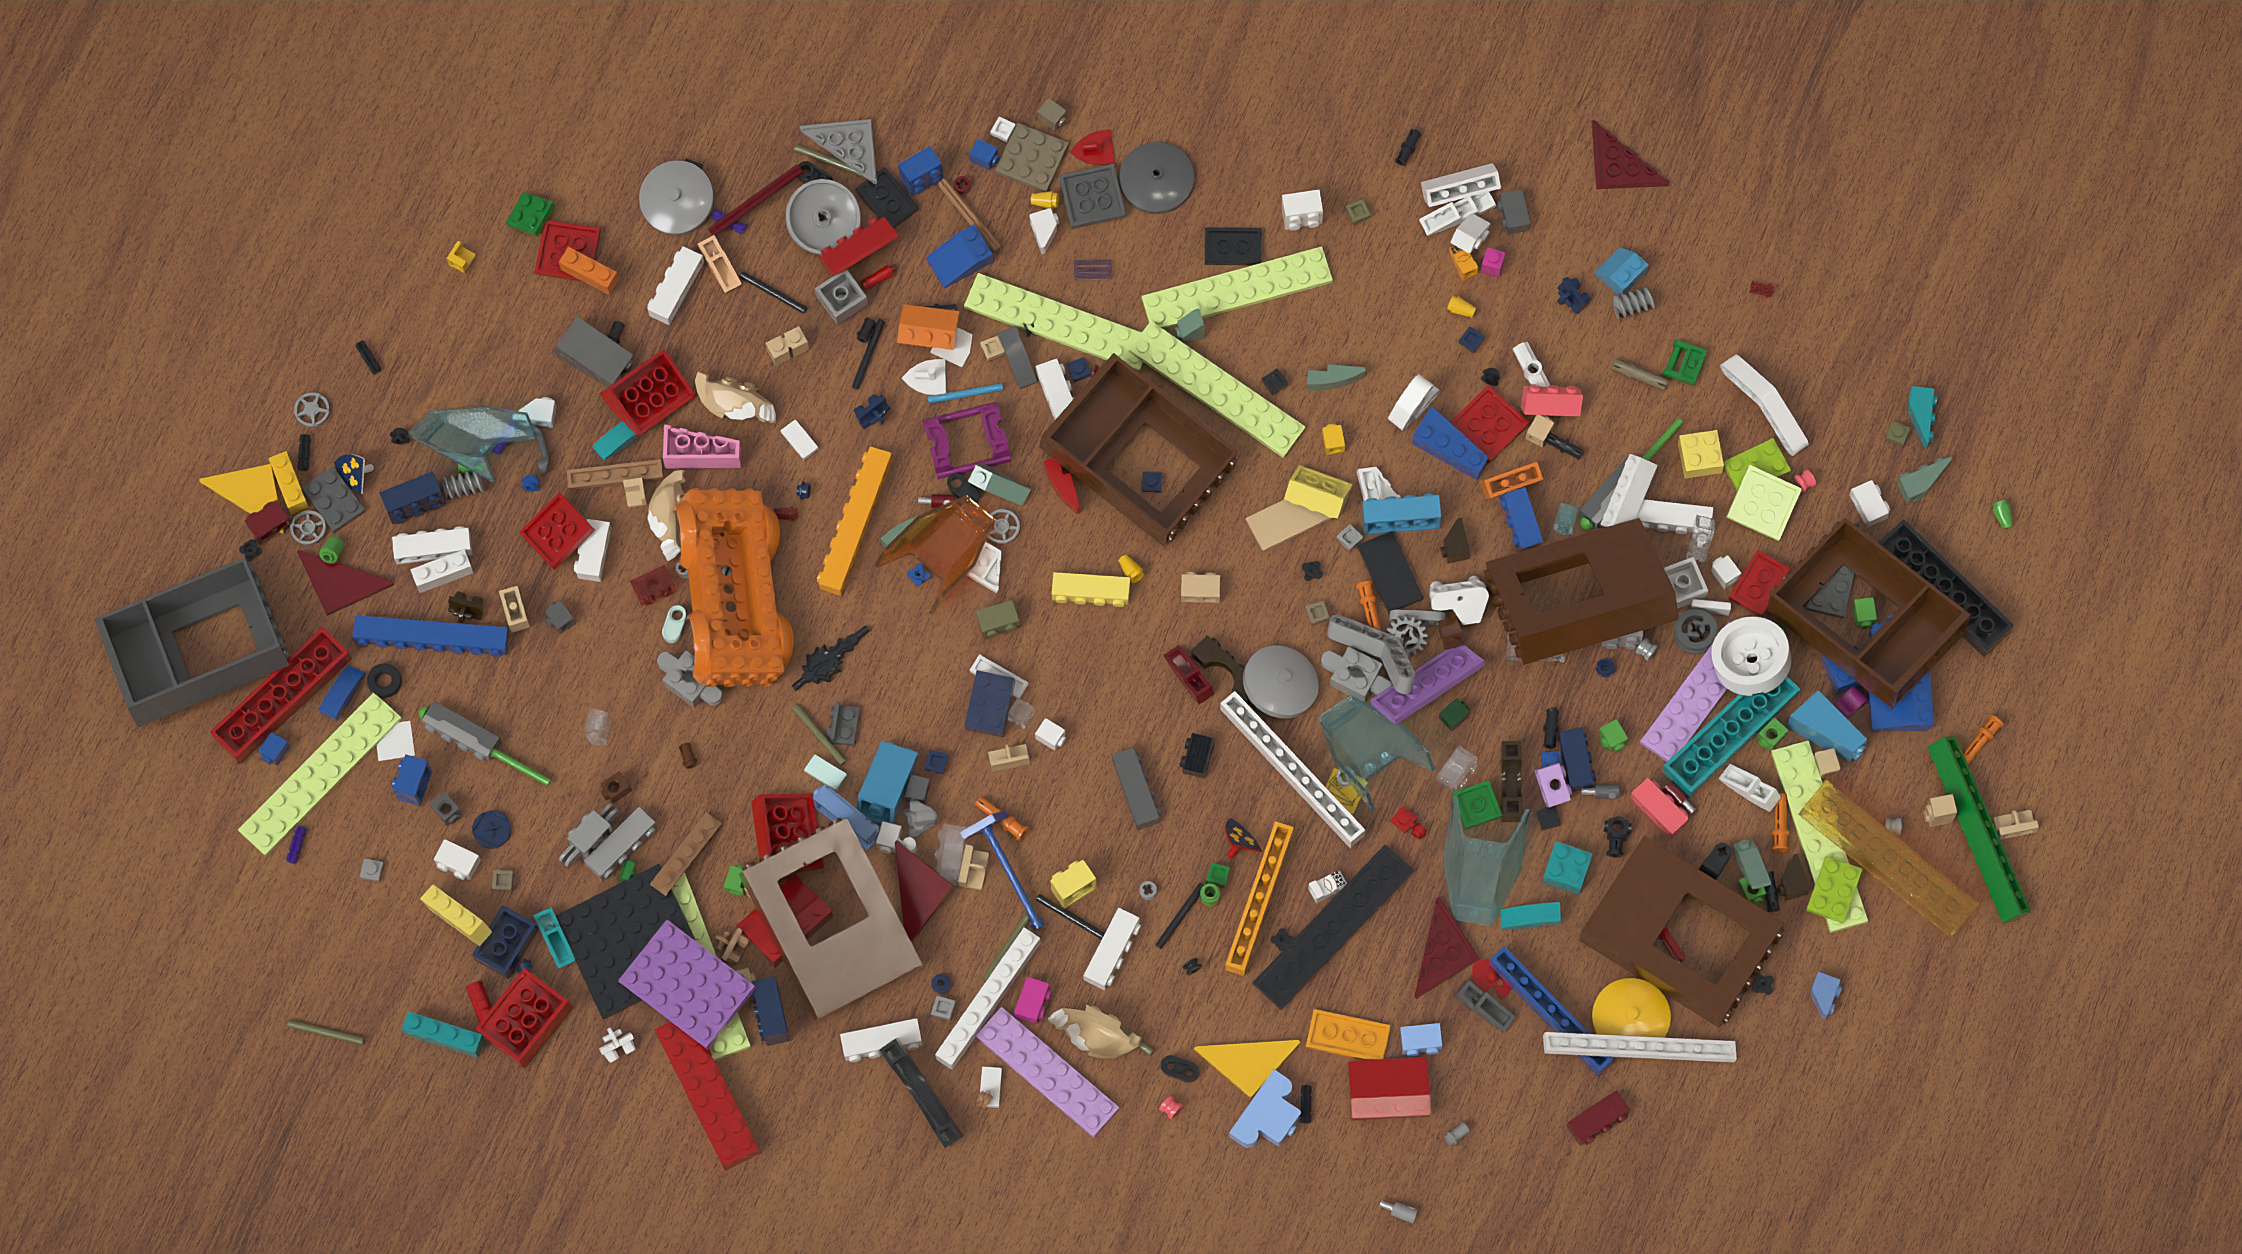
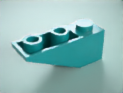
M1911 386L1908 413L1923 448H1927L1928 443H1932L1933 431H1930V426L1934 425L1935 413H1932V407H1936L1937 396L1934 395V389Z

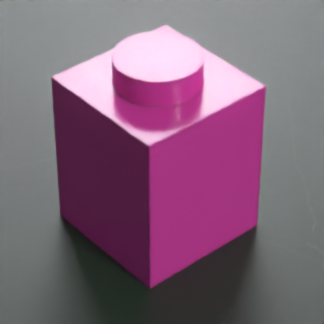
M1487 247L1481 272L1499 277L1505 259V252Z

